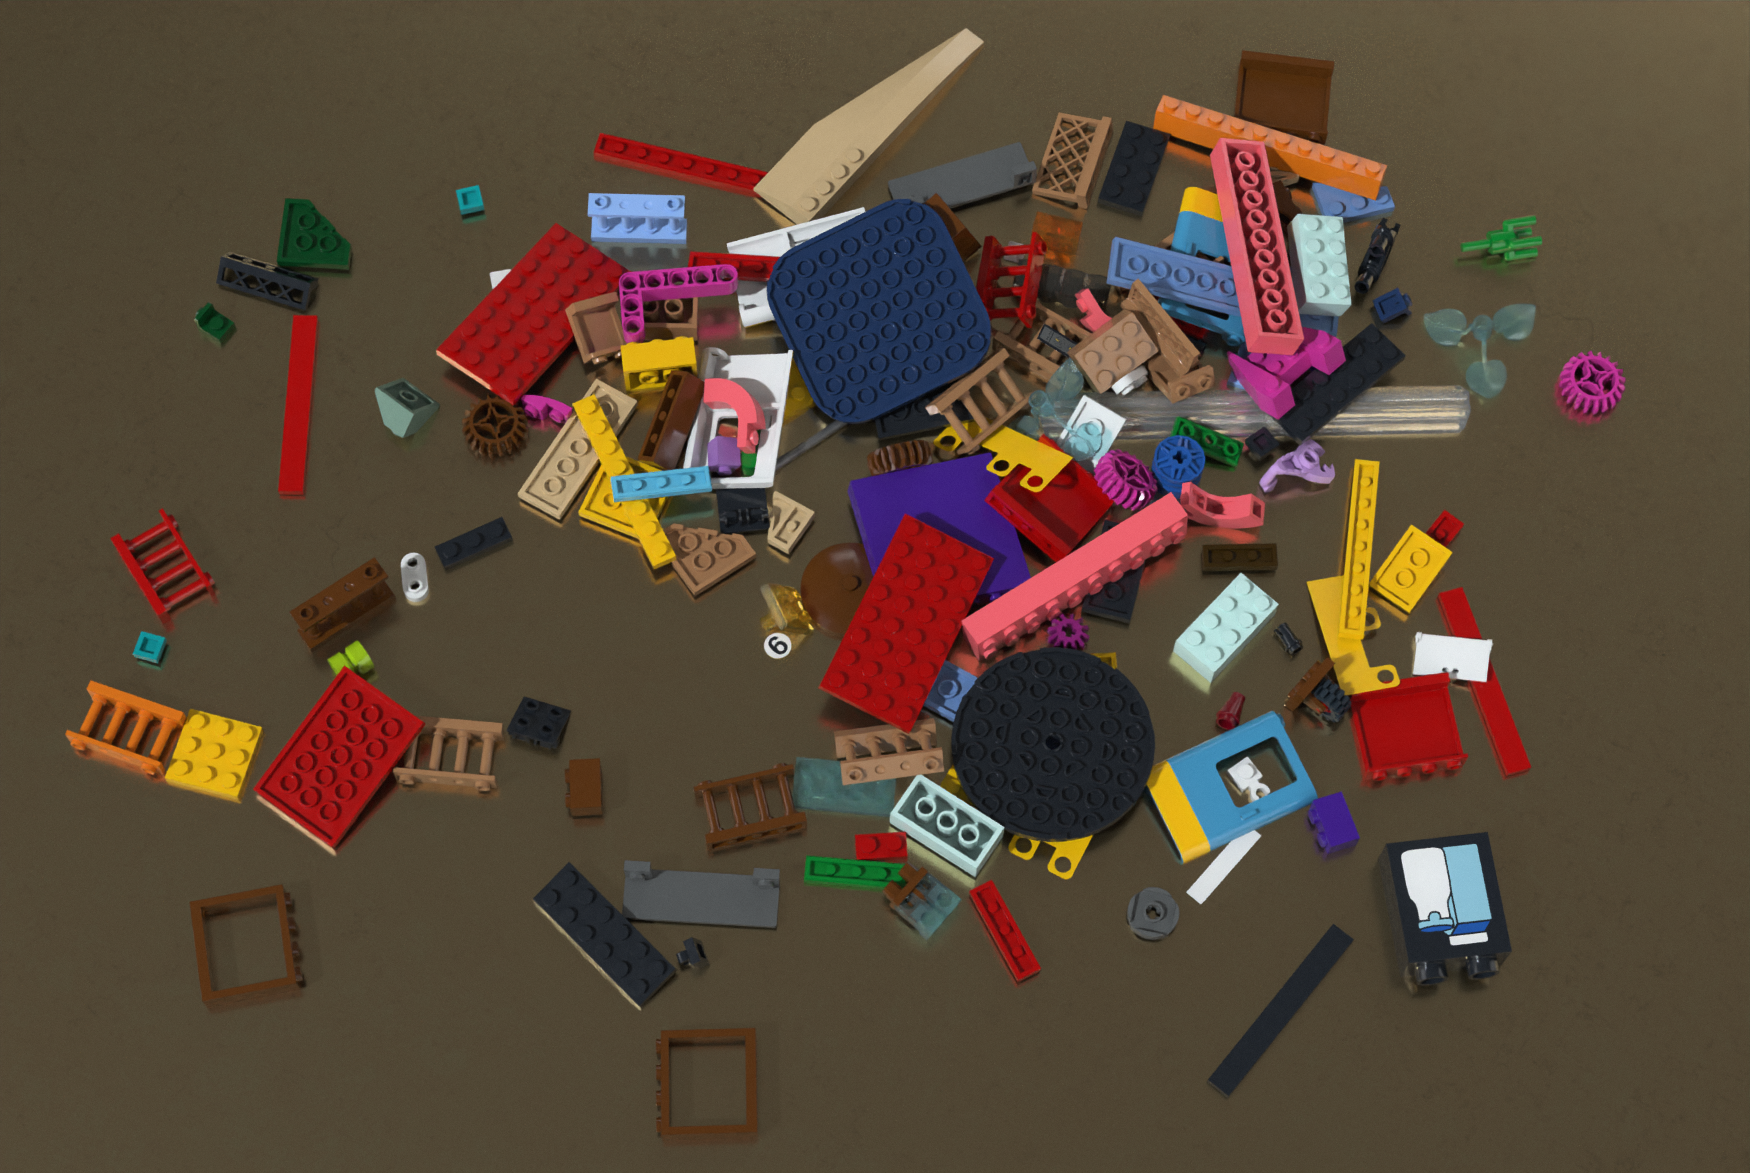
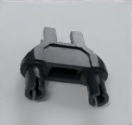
M1382 218L1372 233L1368 250L1358 269L1359 278L1354 285L1357 292L1361 294L1367 293L1371 284L1378 281L1397 237L1400 224L1396 223L1394 228L1389 229L1386 226L1388 219Z

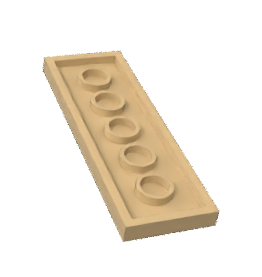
M596 379L583 399L595 394L617 437L638 406V402ZM575 411L518 492L519 498L559 520L600 462Z

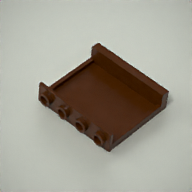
M1242 50L1239 62L1234 117L1325 145L1328 135L1327 124L1331 80L1335 61Z

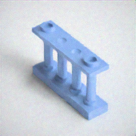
M589 193L588 217H592L591 241L686 244L687 219L684 218L685 196Z

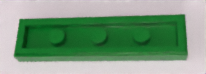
M806 855L804 883L884 889L893 880L902 889L907 885V881L897 874L905 864Z

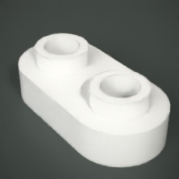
M1141 365L1122 377L1111 388L1117 395L1122 393L1125 396L1135 387L1138 388L1148 380L1146 375L1149 372L1144 365Z
M409 553L401 560L403 591L408 600L420 602L429 593L427 566L422 555ZM413 561L417 562V565H416V566H414V567H410V566H409V564H410L411 562H413ZM414 584L420 585L416 590L411 589Z

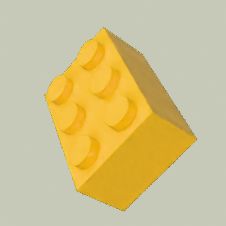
M680 336L673 340L655 339L647 343L630 342L626 345H620L626 393L665 388L671 370L686 371L698 378L693 337Z

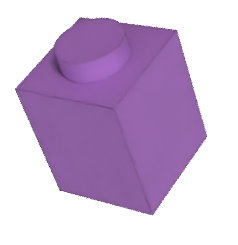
M716 436L707 443L710 472H717L718 475L727 476L731 475L732 472L741 466L737 438Z

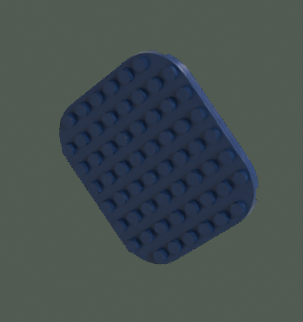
M896 199L882 203L791 248L777 260L767 282L769 307L789 350L794 352L793 359L812 399L826 415L843 423L860 424L870 422L967 375L982 362L991 343L992 327L990 317L943 220L926 204H921L911 199Z

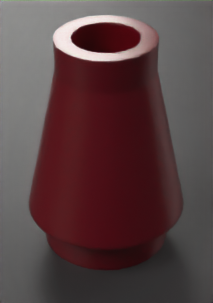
M1233 692L1216 713V723L1221 728L1231 730L1239 726L1243 705L1246 700L1245 696L1239 692Z

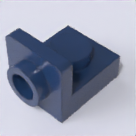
M1399 288L1372 300L1383 323L1403 313H1406L1408 316L1413 314L1410 308L1413 305L1407 292L1403 293Z

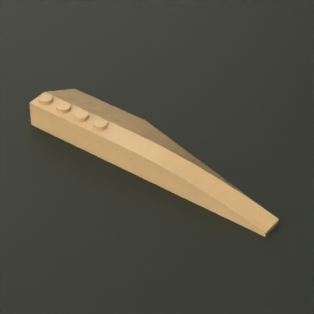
M965 28L818 121L753 190L797 225L821 219L984 44V41Z

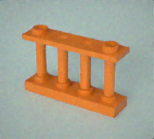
M90 680L87 691L92 697L93 703L79 733L66 731L65 735L71 742L70 745L83 751L85 748L140 766V769L148 774L154 775L157 772L164 775L166 770L158 759L172 729L176 727L183 729L187 718L184 712ZM106 703L114 705L116 711L102 741L88 737L102 706H105ZM131 711L138 714L139 720L124 750L111 744L125 714ZM155 719L161 721L163 726L148 758L136 754V748L148 722Z

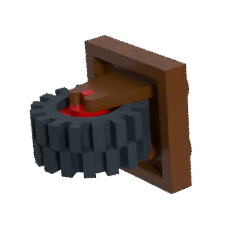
M1327 657L1322 663L1317 660L1287 695L1290 700L1285 706L1293 712L1303 702L1321 717L1325 716L1326 720L1338 722L1349 710L1352 703L1349 701L1350 698L1344 695L1345 692L1326 675L1335 664Z

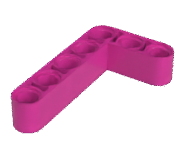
M723 264L624 273L619 279L624 340L626 343H643L645 340L643 302L733 294L738 288L736 268L732 265ZM724 278H731L732 280H730V281H723L722 279H724ZM700 280H707L708 282H706V283H699L698 281H700ZM683 282L682 285H675L674 283ZM654 283L659 284L658 287H651L650 285ZM627 286H635L633 289H626ZM630 307H636V308H637V309L634 310V311H629V310H627V309L630 308ZM631 329H638V330H639V331H637V332H635V333L629 332V330H631Z

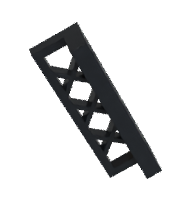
M228 252L220 258L216 284L306 310L308 309L310 293L313 289L317 288L319 278L237 253ZM226 268L233 269L238 279L235 281L224 279ZM249 275L255 276L260 286L257 288L250 287L245 277ZM276 282L283 292L279 295L273 294L267 284ZM294 288L304 291L302 302L294 300L289 291Z

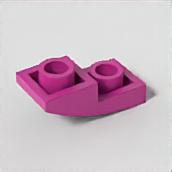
M523 395L521 398L524 412L532 418L538 417L544 420L549 414L554 421L566 423L573 413L571 407L551 398L537 395Z

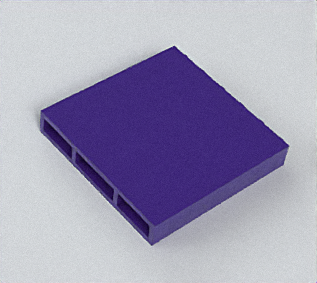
M991 452L850 481L848 495L873 576L906 513L994 558L970 609L976 608L982 603L993 602L1031 578L1015 527L984 501L991 490L1000 483L999 476L988 471L986 468L993 460Z

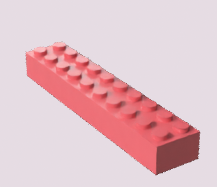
M1220 138L1211 152L1210 158L1247 350L1253 353L1294 355L1303 342L1304 336L1265 144L1261 141Z
M1170 492L961 621L963 639L979 662L985 658L986 660L993 658L999 649L1006 645L1007 647L1014 645L1020 636L1025 633L1031 634L1040 627V624L1046 620L1052 621L1064 609L1077 606L1086 594L1094 595L1098 593L1106 583L1119 580L1125 571L1131 568L1132 570L1137 569L1144 563L1145 559L1150 556L1156 557L1160 555L1166 546L1171 543L1177 544L1181 542L1187 534L1188 514Z

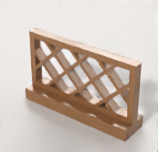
M1059 112L1032 193L1076 202L1078 207L1088 209L1114 131L1112 118L1103 116L1102 120ZM1062 121L1071 122L1075 127L1063 132L1061 124ZM1088 126L1096 127L1095 132L1088 136H1085L1082 129ZM1079 132L1083 139L1071 144L1067 137ZM1064 139L1068 146L1057 152L1054 148L1055 143ZM1087 144L1089 151L1079 156L1075 149ZM1072 151L1076 158L1065 164L1061 156ZM1057 159L1061 166L1050 171L1047 167L1048 163ZM1080 163L1083 168L1082 171L1072 175L1069 168ZM1065 171L1069 178L1058 183L1054 176ZM1049 178L1054 183V186L1049 189L1040 188L1041 183ZM1073 183L1076 187L1074 194L1065 193L1062 190L1063 187Z
M1139 279L1135 280L1132 283L1128 298L1121 302L1120 306L1123 310L1126 309L1133 312L1159 350V354L1178 377L1190 373L1201 363L1198 360L1200 352Z

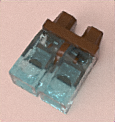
M907 862L897 873L908 882L907 885L902 889L896 882L891 880L882 892L891 901L889 906L914 926L927 941L962 899L928 873L924 867H921L919 870L916 866Z

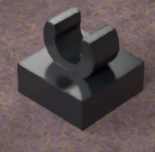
M1265 426L1245 439L1246 446L1259 461L1277 450L1280 445Z
M691 937L683 941L686 950L676 954L679 964L683 963L684 966L691 964L698 968H703L710 964L701 940Z

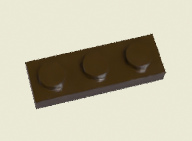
M1277 544L1202 545L1203 571L1277 570Z

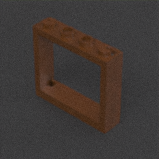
M283 884L189 902L202 1002L207 1008L300 990L299 981H303V972L301 965L297 966L296 957L300 956L298 941H293L292 932L296 931L295 918L290 916L289 907H293L291 893L285 890ZM277 899L287 977L215 991L205 912Z
M756 1028L661 1030V1039H656V1054H661V1064H656V1080H661V1090H656V1106H661V1117H656V1132H661L662 1140L758 1138ZM745 1040L747 1125L670 1127L669 1042Z

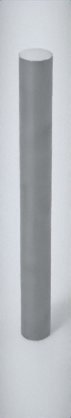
M836 420L777 459L776 471L848 423Z

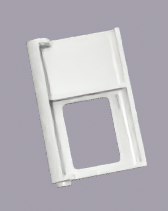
M862 207L726 243L729 254L781 257L791 248L866 211ZM738 280L739 311L744 327L748 328L774 321L775 318L767 300V282Z
M708 347L703 349L698 378L704 382L705 379L722 378L737 383L758 401L763 410L766 429L761 430L754 475L751 477L711 478L712 489L768 488L773 486L793 350H788V353L728 356L725 351L719 348ZM703 394L689 430L683 469L708 466L707 443L718 435L719 423L722 419L738 418L734 409H712L703 402Z

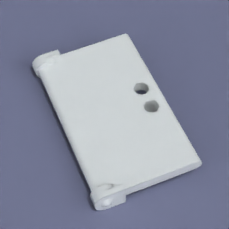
M1417 632L1415 635L1416 653L1413 675L1425 676L1448 672L1451 679L1487 681L1489 655L1493 646L1492 639L1479 640Z

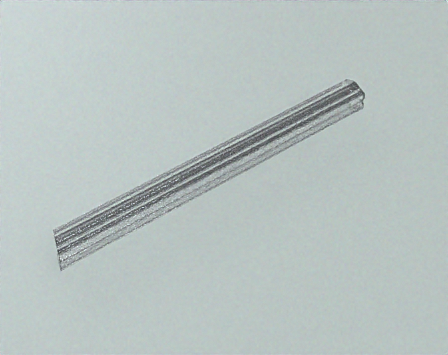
M1460 385L1371 387L1313 436L1460 433L1465 429L1471 413L1469 391ZM1245 389L1205 390L1174 404L1161 391H1132L1125 396L1122 393L1117 395L1115 392H1103L1102 394L1097 392L1043 393L1039 399L1040 421L1044 434L1054 441L1059 439L1083 395H1087L1127 419L1115 440L1166 439L1170 437L1175 419L1178 416L1230 438L1249 437L1264 426L1273 437L1290 436L1269 414L1258 407Z

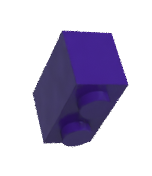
M1342 791L1313 800L1310 810H1308V815L1311 823L1317 826L1319 844L1322 848L1325 847L1327 854L1356 846L1360 837Z

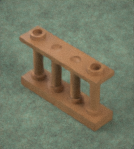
M1038 300L1036 301L1035 318L1064 334L1069 339L1080 343L1092 334L1042 306ZM1020 319L1016 321L1008 334H1003L1000 331L996 333L993 338V350L1005 348L1010 355L1008 358L1069 394L1073 396L1076 394L1081 378L1077 375L1079 369L1075 363H1073L1070 369L1065 370L1057 365L1058 360L1062 356L1060 352L1054 349L1049 358H1045L1036 352L1042 341L1037 339L1042 327L1028 346H1024L1016 341V338L1025 327Z
M1005 348L993 351L973 371L961 377L925 407L930 415L944 414L964 444L956 450L958 454L967 452L972 454L981 447L979 443L1017 411L1022 412L1031 406V400L1037 396L1035 391L1022 394L1004 368L1005 364L1003 361L1010 355ZM991 371L997 373L1015 399V402L1008 408H1005L986 381L988 379L986 375ZM973 385L979 386L998 413V416L990 424L969 395V389ZM956 399L963 402L982 429L974 438L970 436L952 410V403Z
M416 716L426 725L406 750L404 767L393 768L396 780L403 784L424 782L470 786L480 791H489L490 788L497 789V780L495 776H490L494 743L504 741L505 730L503 723ZM421 734H428L433 737L429 770L414 769L418 736H421ZM446 736L459 739L454 772L439 771L443 739ZM472 738L482 739L484 742L479 775L464 773L468 743Z
M934 718L916 720L909 734L890 724L834 732L837 758L846 757L845 761H840L843 785L944 772L942 747L932 748L931 746L937 745ZM909 748H922V750L907 752L906 750ZM895 750H896V752H897L896 754H888V755H882V754H881V752H887V751H895ZM871 754L872 756L859 759L856 758V756L858 755Z

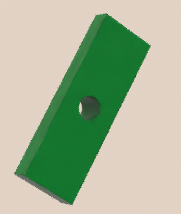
M1180 416L1176 417L1170 437L1176 435L1190 437L1202 447L1204 455L1233 467L1237 466L1244 443ZM1205 438L1210 441V444L1205 441Z

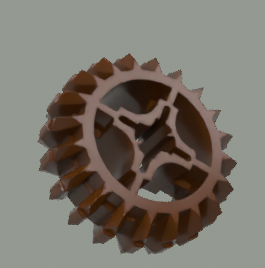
M488 394L487 400L483 401L479 397L477 399L478 405L471 403V410H465L466 418L462 419V425L464 426L462 433L466 436V443L471 444L472 450L476 451L479 449V453L482 456L488 452L491 458L494 456V453H498L502 458L503 451L511 454V447L519 449V441L525 440L524 433L528 431L526 425L528 420L527 416L524 415V409L519 407L518 402L513 406L506 400H502L498 395L492 399L491 395ZM497 412L505 413L506 415H500ZM493 419H495V422L497 424V432H495L494 427H492V425H494ZM484 436H489L493 439L484 438Z
M906 441L871 452L867 456V466L871 476L931 465L933 463V453L927 441Z

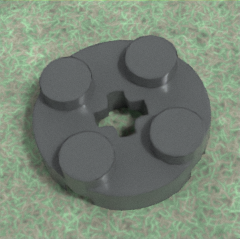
M1148 887L1135 894L1131 898L1127 909L1130 929L1146 939L1166 938L1175 929L1179 919V907L1172 898V895L1166 890L1157 887ZM1154 907L1156 908V913L1160 914V917L1150 919L1146 911H1150Z

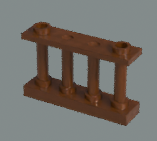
M375 557L289 612L300 627L297 630L298 634L311 652H314L396 599L395 594L385 582L389 577Z
M781 763L774 765L769 770L716 782L706 780L693 787L695 799H704L711 828L709 833L705 834L707 851L807 829L805 811L799 812L795 810L788 778L794 777L793 764ZM774 781L779 783L786 812L784 816L777 818L770 815L763 786L765 783ZM753 786L761 819L759 822L749 824L745 820L738 790ZM728 792L736 825H734V828L724 830L720 826L713 795Z

